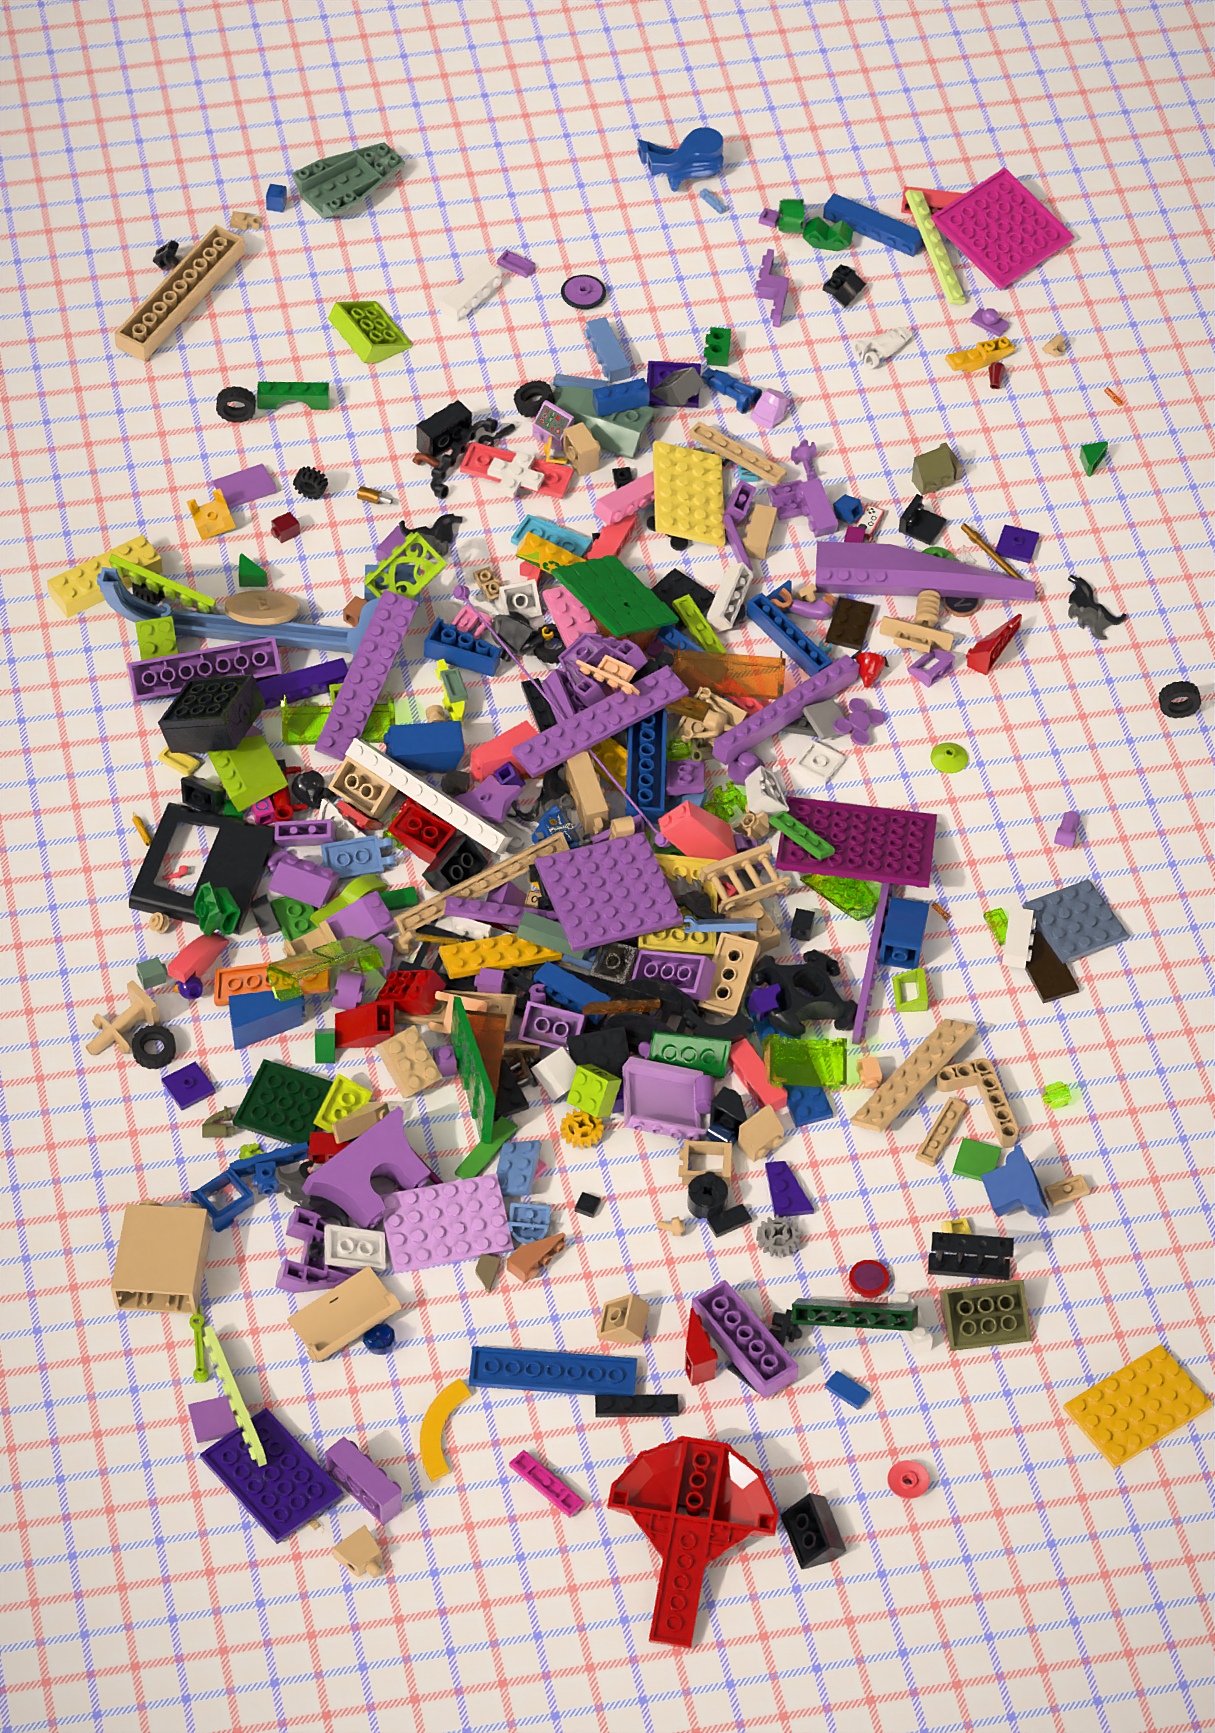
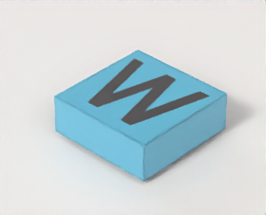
M738 465L739 480L745 482L758 481V475Z

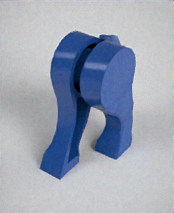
M700 127L692 130L684 138L680 146L675 149L662 148L649 141L638 139L637 152L641 163L648 165L651 176L661 173L667 174L670 188L673 192H676L679 189L680 183L684 180L711 177L720 172L724 161V156L722 155L724 142L723 136L717 130L709 127Z

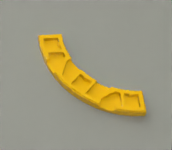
M461 1378L452 1382L440 1392L429 1406L422 1422L420 1453L424 1469L431 1482L450 1473L441 1450V1436L450 1413L471 1397L470 1391Z

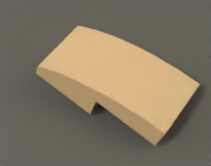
M490 566L473 572L472 576L486 599L491 601L499 598V587L502 585L499 579L495 578Z

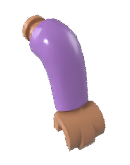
M784 587L779 595L783 597L785 603H781L778 599L770 600L782 612L789 608L790 612L813 620H822L829 617L833 613V604L837 602V599L830 593H826L825 598H822V600L818 599L813 603L797 599L792 600L791 594Z

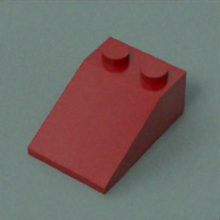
M410 802L406 804L388 827V831L419 859L429 864L432 863L447 843L457 835L456 827Z

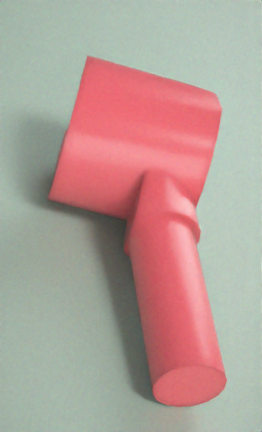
M182 865L179 867V872L162 876L163 880L181 879V875L188 873V866Z

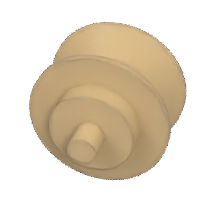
M159 912L154 913L149 920V928L160 934L164 933L170 924L169 917Z

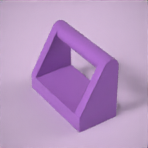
M932 648L929 653H926L908 667L907 671L929 688L954 668L955 656L950 652ZM933 657L939 660L928 670L920 669L921 666Z

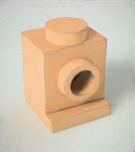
M877 1056L857 1059L856 1072L859 1074L860 1082L864 1083L865 1089L880 1087L882 1074Z

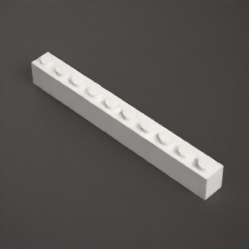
M354 738L346 752L347 756L494 853L504 854L513 839L511 836L365 740Z

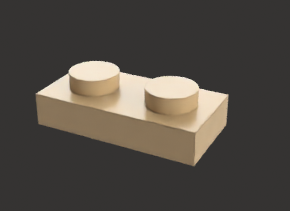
M1081 1174L1045 1186L1044 1189L1053 1207L1085 1196L1090 1191Z

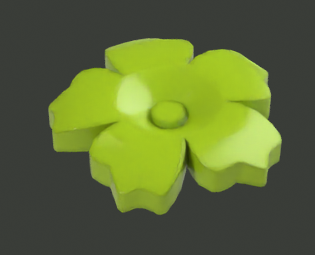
M253 1143L249 1147L244 1144L241 1146L239 1158L247 1159L256 1154H263V1152L259 1149V1144Z

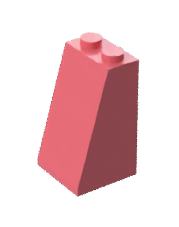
M526 720L471 751L470 775L472 779L481 784L492 774L498 781L494 771L507 762L513 764L520 771L521 775L528 774L511 753V748L539 733Z
M688 800L658 819L662 835L687 857L716 859L720 861L738 854L731 825Z

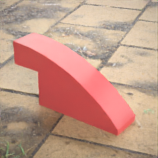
M215 932L210 937L203 934L188 944L168 965V975L184 984L190 976L201 979L230 941Z

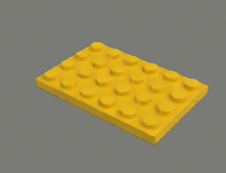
M1160 1344L1065 1403L1063 1409L1113 1469H1116L1211 1409L1213 1404Z

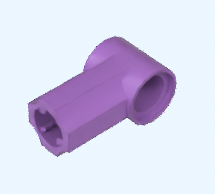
M1070 810L1064 813L1061 825L1058 827L1055 835L1054 844L1073 848L1077 834L1076 830L1080 822V816L1077 812Z

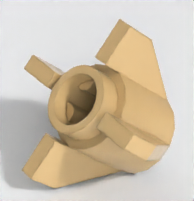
M745 805L747 815L742 819V823L733 825L732 829L737 833L747 834L752 840L763 838L769 830L768 814L765 812L755 814L748 810V805Z

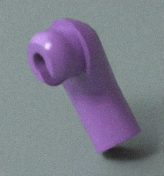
M286 849L269 857L266 862L269 872H274L278 866L277 863L288 854Z

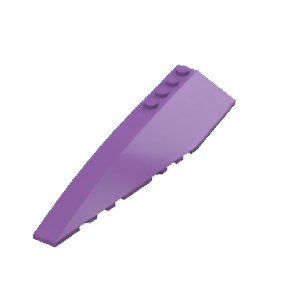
M817 541L815 578L817 590L815 593L918 597L919 593L923 591L933 590L938 592L941 597L1035 601V582L892 544Z

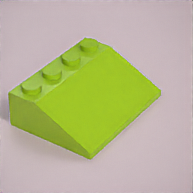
M377 301L335 302L328 316V320L333 324V327L337 329L342 338L346 340L351 349L355 351L364 363H378L412 347L410 341Z
M263 735L243 738L238 747L231 751H206L238 812L289 785Z

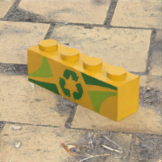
M529 531L519 542L515 554L516 557L548 573L562 565L568 566L575 562L587 561Z

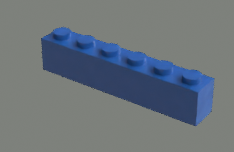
M833 193L824 205L823 218L834 223L843 220L858 234H862L904 254L914 257L923 245L924 240L920 230L836 193Z
M763 593L748 600L747 616L809 677L814 676L833 663Z

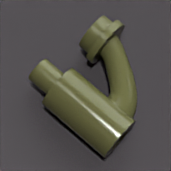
M704 738L691 739L690 748L692 759L695 762L715 758L712 755L713 747L701 748L705 742Z
M224 1106V1110L213 1114L202 1124V1138H227V1135L235 1134L234 1126L227 1127V1124H214L221 1118H224V1121L231 1119V1107Z

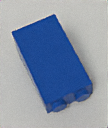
M461 721L391 725L383 737V743L386 744L385 754L407 769L454 774L465 752Z
M891 897L882 938L879 964L910 970L918 968L928 918L929 903Z
M299 987L228 996L235 1050L303 1025L302 1017H306L304 994L300 995Z

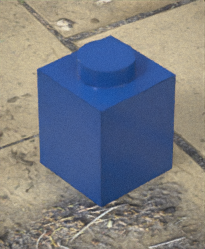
M270 183L266 193V210L283 213L287 203V186Z
M844 494L833 503L836 518L853 524L864 515L860 499Z

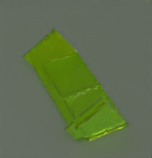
M387 691V704H375L360 738L368 743H383L384 734L388 732L391 725H395L394 698H390L389 691ZM284 694V701H281L282 742H286V745H316L333 705L287 707L286 694Z
M348 936L313 948L312 952L305 951L270 963L266 972L275 998L282 1002L303 995L298 981L302 978L356 959L363 972L385 965L380 950L376 945L354 936Z

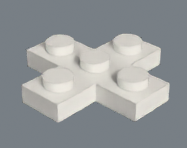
M519 450L511 463L494 458L487 470V475L502 479L497 487V493L511 498L515 497L520 486L538 491L544 480L543 473L530 469L535 461V456Z

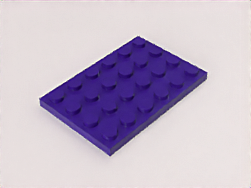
M264 1408L250 1419L264 1450L266 1465L259 1467L256 1459H251L248 1450L251 1446L249 1443L245 1444L242 1436V1432H244L243 1427H237L199 1455L205 1465L272 1540L278 1544L344 1497V1492L267 1408Z

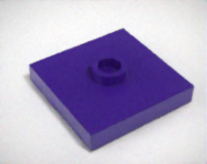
M1004 524L995 552L999 556L1030 564L1040 533Z
M196 1061L161 1079V1083L181 1111L216 1093V1089Z

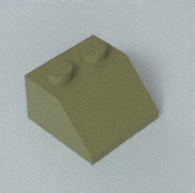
M946 445L914 457L911 481L921 495L932 493L937 489L953 484L955 471Z

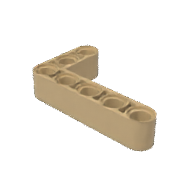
M979 1058L942 1067L937 1073L936 1088L941 1092H950L976 1085L999 1143L1005 1148L1014 1147L1018 1137V1126L991 1061L986 1058Z

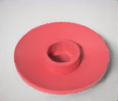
M905 1460L891 1467L887 1482L891 1491L897 1496L905 1499H914L923 1495L928 1489L929 1474L921 1464ZM909 1481L911 1484L907 1485L904 1482Z

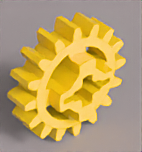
M573 1109L572 1115L567 1112L566 1118H562V1124L560 1125L562 1139L566 1138V1144L572 1142V1148H575L577 1145H580V1149H583L584 1145L591 1148V1143L597 1145L598 1139H602L604 1125H602V1118L598 1119L582 1110L577 1112Z

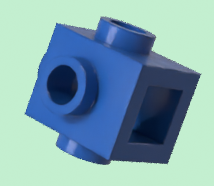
M275 1161L255 1163L256 1175H252L253 1187L258 1188V1195L277 1193L278 1184L280 1183L275 1177Z

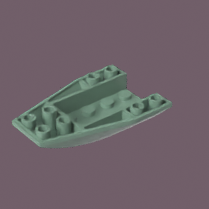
M385 142L319 159L293 172L292 177L301 198L322 218L334 216L364 200L405 165V161Z
M558 386L553 391L554 405L574 417V425L583 422L591 430L593 438L599 442L601 449L632 460L640 448V437L648 423H654L661 411V408L649 404L598 417L593 406V389Z

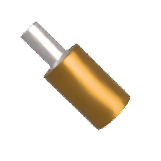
M360 486L358 489L357 499L377 505L380 502L390 505L393 499L382 496L381 491Z

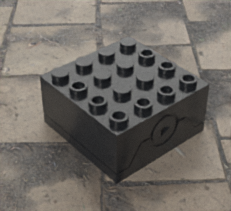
M253 674L189 679L158 721V725L171 753L231 751L238 747L266 704Z

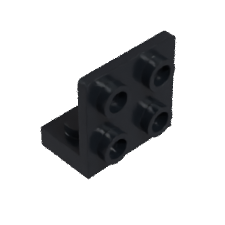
M916 494L900 517L898 532L931 545L947 523V519L923 509V496Z

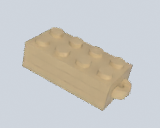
M585 751L565 761V780L569 786L584 833L594 836L608 830V825L611 824L609 817L611 808L609 802H606L604 799L606 798L604 788L599 785V774L594 771V760L589 757L588 751Z

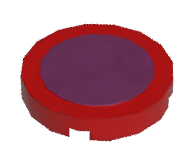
M862 1260L851 1268L849 1285L852 1291L857 1292L861 1297L875 1298L882 1295L887 1289L889 1273L880 1262Z

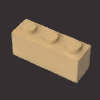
M756 504L754 511L751 510L749 516L751 523L747 524L745 531L747 538L743 537L742 540L748 557L766 559L777 517L776 507Z

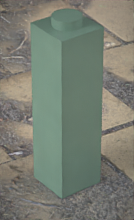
M524 911L515 937L582 960L584 953L588 954L590 948L572 952L560 923Z

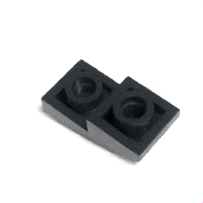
M840 264L833 271L832 277L823 285L822 291L834 295L856 271Z
M853 273L832 297L845 309L865 287L866 283Z
M630 467L612 469L616 490L634 481Z
M267 893L250 902L254 917L263 936L281 928L275 914L276 910Z

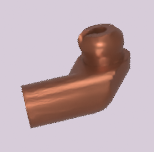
M416 453L412 459V462L418 466L421 465L422 461L433 468L437 467L440 463L438 459L428 453Z

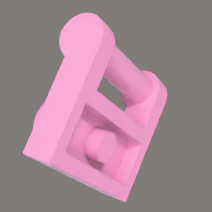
M465 605L451 624L457 626V630L469 633L478 621L482 622V620L471 607ZM478 611L479 614L491 627L493 618L489 615H486ZM482 622L472 637L479 640L487 626Z

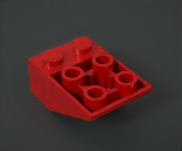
M434 970L392 971L388 975L375 1001H394V1009L415 1016L430 1015L438 1001L435 998L436 992H443L446 984Z
M375 1001L335 1014V1048H374L377 1044L394 1036V1001Z
M690 1308L684 1370L691 1386L715 1379V1370H717L716 1360H718L716 1349L710 1345V1336L702 1328L701 1316L699 1314L696 1315L694 1308Z

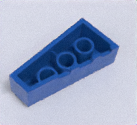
M439 617L425 639L424 657L437 661L444 659L447 664L494 677L500 666L501 649L482 639L477 640L473 638L472 634L468 632L463 633L457 630V626L453 624L448 625Z

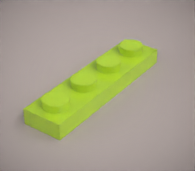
M688 594L674 600L672 603L673 607L698 645L716 659L726 656V649L690 595Z

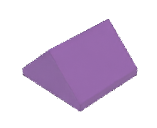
M508 881L490 890L486 902L524 907L527 894ZM499 923V924H501V925H506V926H511V927H516V928H518L517 925H510V924Z

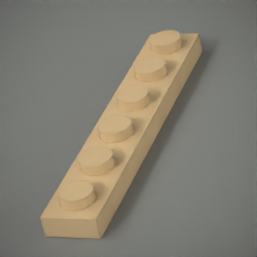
M700 421L688 433L690 438L776 486L787 475L786 469Z

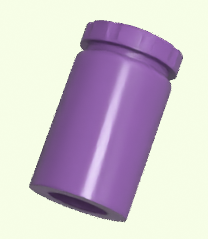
M702 1075L695 1080V1109L700 1114H710L711 1102L715 1098V1079L709 1075Z

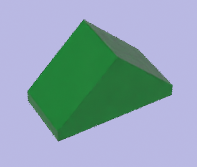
M1103 441L1081 445L1079 458L1088 477H1091L1106 456L1109 442Z
M241 553L239 555V587H266L268 585L267 573Z
M335 1028L315 1029V1064L335 1063Z

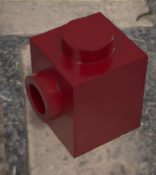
M290 511L271 520V534L281 544L300 535V523Z

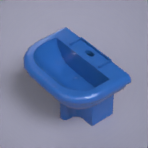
M1016 1145L1014 1150L1007 1155L1005 1166L981 1175L992 1209L997 1217L1022 1207L1033 1217H1049V1208L1038 1178L1020 1145Z

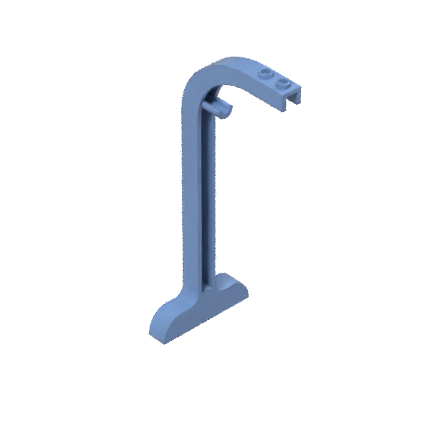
M102 567L101 574L97 575V585H99L100 592H102L107 604L115 612L134 623L135 621L172 615L175 635L240 642L275 637L277 646L350 653L353 655V659L380 598L373 599L363 606L359 623L352 629L290 622L275 625H252L236 621L229 616L171 610L170 605L167 603H163V607L150 604L134 596L125 588L115 568Z

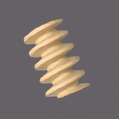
M926 590L919 593L915 624L934 628L938 623L941 598L938 592Z

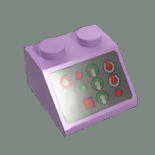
M545 400L532 424V436L545 444L549 441V435H552L551 449L561 453L563 451V431L565 428L574 425V417Z

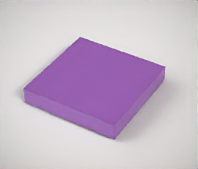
M229 1395L188 1404L197 1443L223 1438L237 1428L234 1414L228 1401L230 1400Z

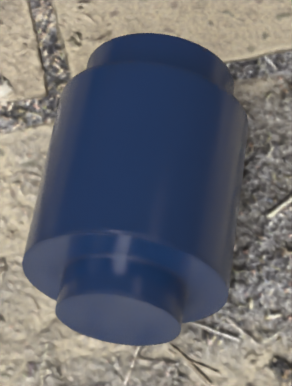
M713 1122L706 1132V1137L711 1142L732 1143L733 1147L737 1140V1137H735L736 1133L720 1123L716 1124Z

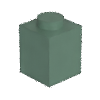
M158 957L136 964L137 976L144 990L166 983L165 975L168 974L165 963L161 964Z

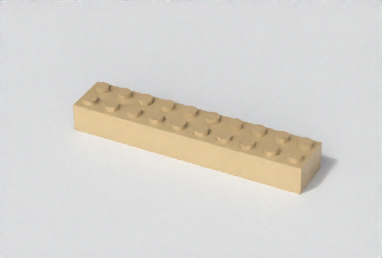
M215 224L115 332L116 348L145 362L244 255V238Z

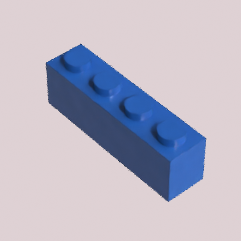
M547 961L534 974L533 982L535 984L546 985V996L575 1013L587 1015V1020L596 1025L610 1011L611 998L607 994L601 993L590 984L584 983L573 974L567 973L558 965Z

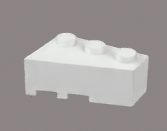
M760 765L745 779L748 810L755 814L765 812L768 814L769 821L770 817L790 810L773 772Z

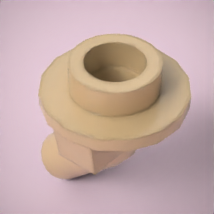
M410 930L404 936L398 935V938L394 941V949L401 954L410 952L413 948L411 939L416 936L415 932Z
M679 1216L671 1218V1223L661 1220L657 1222V1228L672 1231L673 1236H681V1232H685L684 1220H680Z

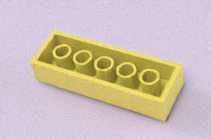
M143 534L47 580L49 595L66 618H70L105 600L102 592H100L99 585H97V575L101 574L102 567L111 568L108 561L111 554L154 573L160 574L163 572L162 558ZM126 575L124 578L120 577L126 589L132 587L130 577Z

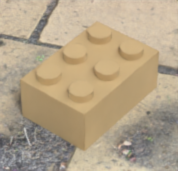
M349 756L345 757L328 786L334 793L370 817L377 819L382 818L398 791L396 787Z
M758 900L740 906L732 912L722 913L725 914V918H757V931H731L726 933L759 942L761 946L760 954L780 945L781 932Z
M415 1025L404 1029L375 1046L403 1098L409 1097L443 1078Z

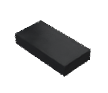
M743 1204L707 1219V1224L716 1238L752 1222V1218Z

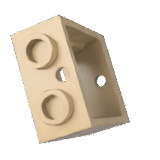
M684 1140V1148L679 1149V1160H683V1165H679L678 1177H682V1185H689L696 1176L710 1172L688 1170V1154L723 1156V1172L713 1173L721 1177L726 1182L727 1187H730L732 1143Z

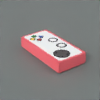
M867 504L864 515L860 517L855 526L865 529V538L870 539L884 515V510Z

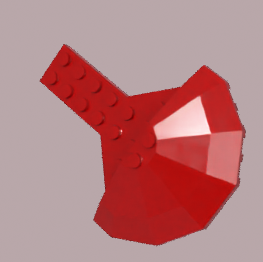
M687 1436L677 1437V1439L668 1443H662L655 1448L641 1451L635 1460L611 1484L607 1509L631 1516L663 1559L649 1642L691 1649L705 1566L749 1536H775L779 1511L767 1487L762 1471L755 1468L728 1443Z

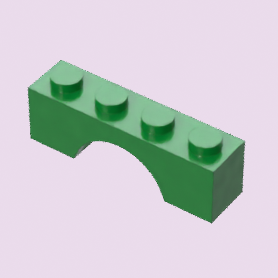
M258 381V409H276L284 401L297 400L307 404L311 410H329V382Z

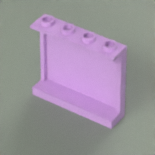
M629 1057L622 1067L625 1128L666 1135L671 1138L686 1139L688 1141H699L706 1133V1129L701 1128L700 1113L695 1109V1080L703 1075V1071Z

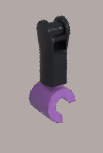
M511 966L510 971L504 972L505 980L518 987L527 995H530L531 1002L546 1005V985L535 984L515 966Z

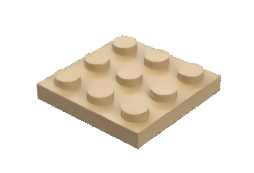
M701 686L694 696L695 699L700 700V694L707 696V694L702 692L703 688ZM711 693L710 699L721 710L726 712L727 724L735 727L748 717L749 714L744 710ZM682 716L672 736L682 741V735L689 737L688 734L684 733L686 728L691 729L693 733L711 731L701 727L703 722ZM719 736L704 738L705 742L701 748L713 747L714 740Z

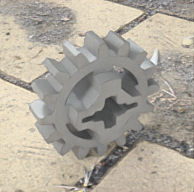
M776 1215L774 1220L768 1217L767 1223L762 1221L761 1227L757 1228L756 1241H758V1247H764L763 1253L769 1251L771 1257L774 1254H778V1257L781 1258L782 1253L789 1256V1250L795 1252L796 1246H799L800 1232H798V1225L793 1226V1220L787 1222L786 1216L779 1219L778 1215Z

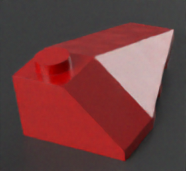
M1017 614L978 641L973 649L970 648L966 654L968 659L967 667L987 675L1021 627L1022 614Z

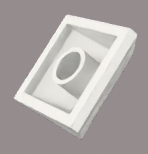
M535 579L499 587V605L503 615H509V611L519 612L525 618L542 615Z
M562 1046L532 1067L531 1070L552 1100L555 1101L570 1090L577 1065Z

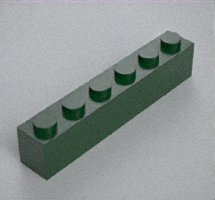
M798 1298L792 1303V1324L913 1331L918 1326V1305Z

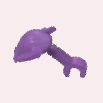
M802 440L797 448L792 446L790 458L791 461H794L795 465H798V460L803 463L807 481L815 479L814 474L816 472L812 470L810 462L817 455V449L814 442H811V446H809L808 440Z

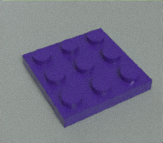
M648 361L647 386L650 390L649 404L653 406H670L655 396L651 390L676 370L694 367L700 376L701 364ZM699 393L688 398V402L683 406L676 405L670 407L699 408Z

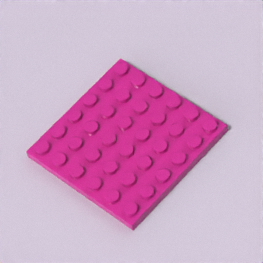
M1005 167L931 216L938 229L999 290H1002L1072 242L1075 237Z

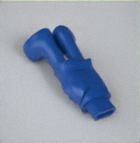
M708 368L701 375V378L705 379L706 384L712 389L736 400V409L741 414H745L750 404H756L762 396L761 389L739 382L737 378L732 377L726 372Z

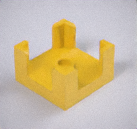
M220 488L212 491L215 500L198 507L195 499L187 501L202 541L236 528Z

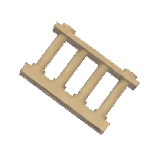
M770 843L701 868L699 874L701 882H712L722 899L718 910L720 914L732 912L740 906L775 893L781 894L788 889L791 878L787 876L780 879L769 861L773 849ZM762 863L773 882L763 885L752 865ZM745 869L756 888L746 891L735 871ZM723 875L729 876L739 894L729 897L718 877Z

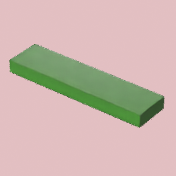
M783 811L770 817L769 823L819 860L834 854L835 848L787 812Z
M501 1116L493 1125L491 1144H484V1142L480 1141L455 1170V1175L462 1180L478 1177L502 1149L503 1143H507L518 1130V1125Z

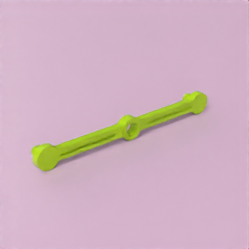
M199 1300L197 1315L193 1314L189 1323L190 1327L194 1329L196 1369L193 1371V1378L196 1382L203 1383L207 1381L209 1373L204 1368L202 1328L205 1326V1319L200 1314ZM199 1320L200 1323L195 1324L194 1321Z

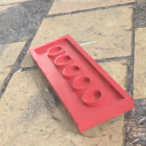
M471 442L460 466V472L500 483L502 479L487 475L489 466L494 458L511 463L517 453ZM535 458L530 469L543 473L544 480L538 491L520 486V488L563 499L574 474V469Z

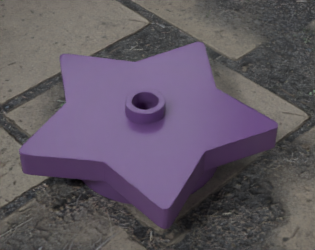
M491 774L475 790L458 795L454 799L491 824L503 823L505 816L511 809V803L522 793V789L517 785H500Z

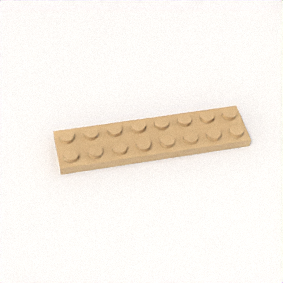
M945 1018L868 1101L857 1110L850 1119L852 1125L881 1133L976 1032L975 1026Z

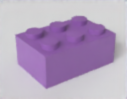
M527 1001L518 1039L555 1049L563 1046L568 1052L565 1037L584 1034L588 1016Z

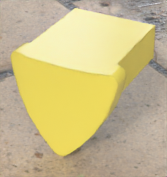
M966 1217L951 1221L946 1220L941 1223L942 1232L972 1235Z

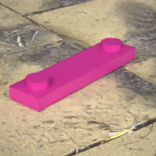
M524 1449L509 1462L510 1468L569 1518L584 1506L585 1501Z

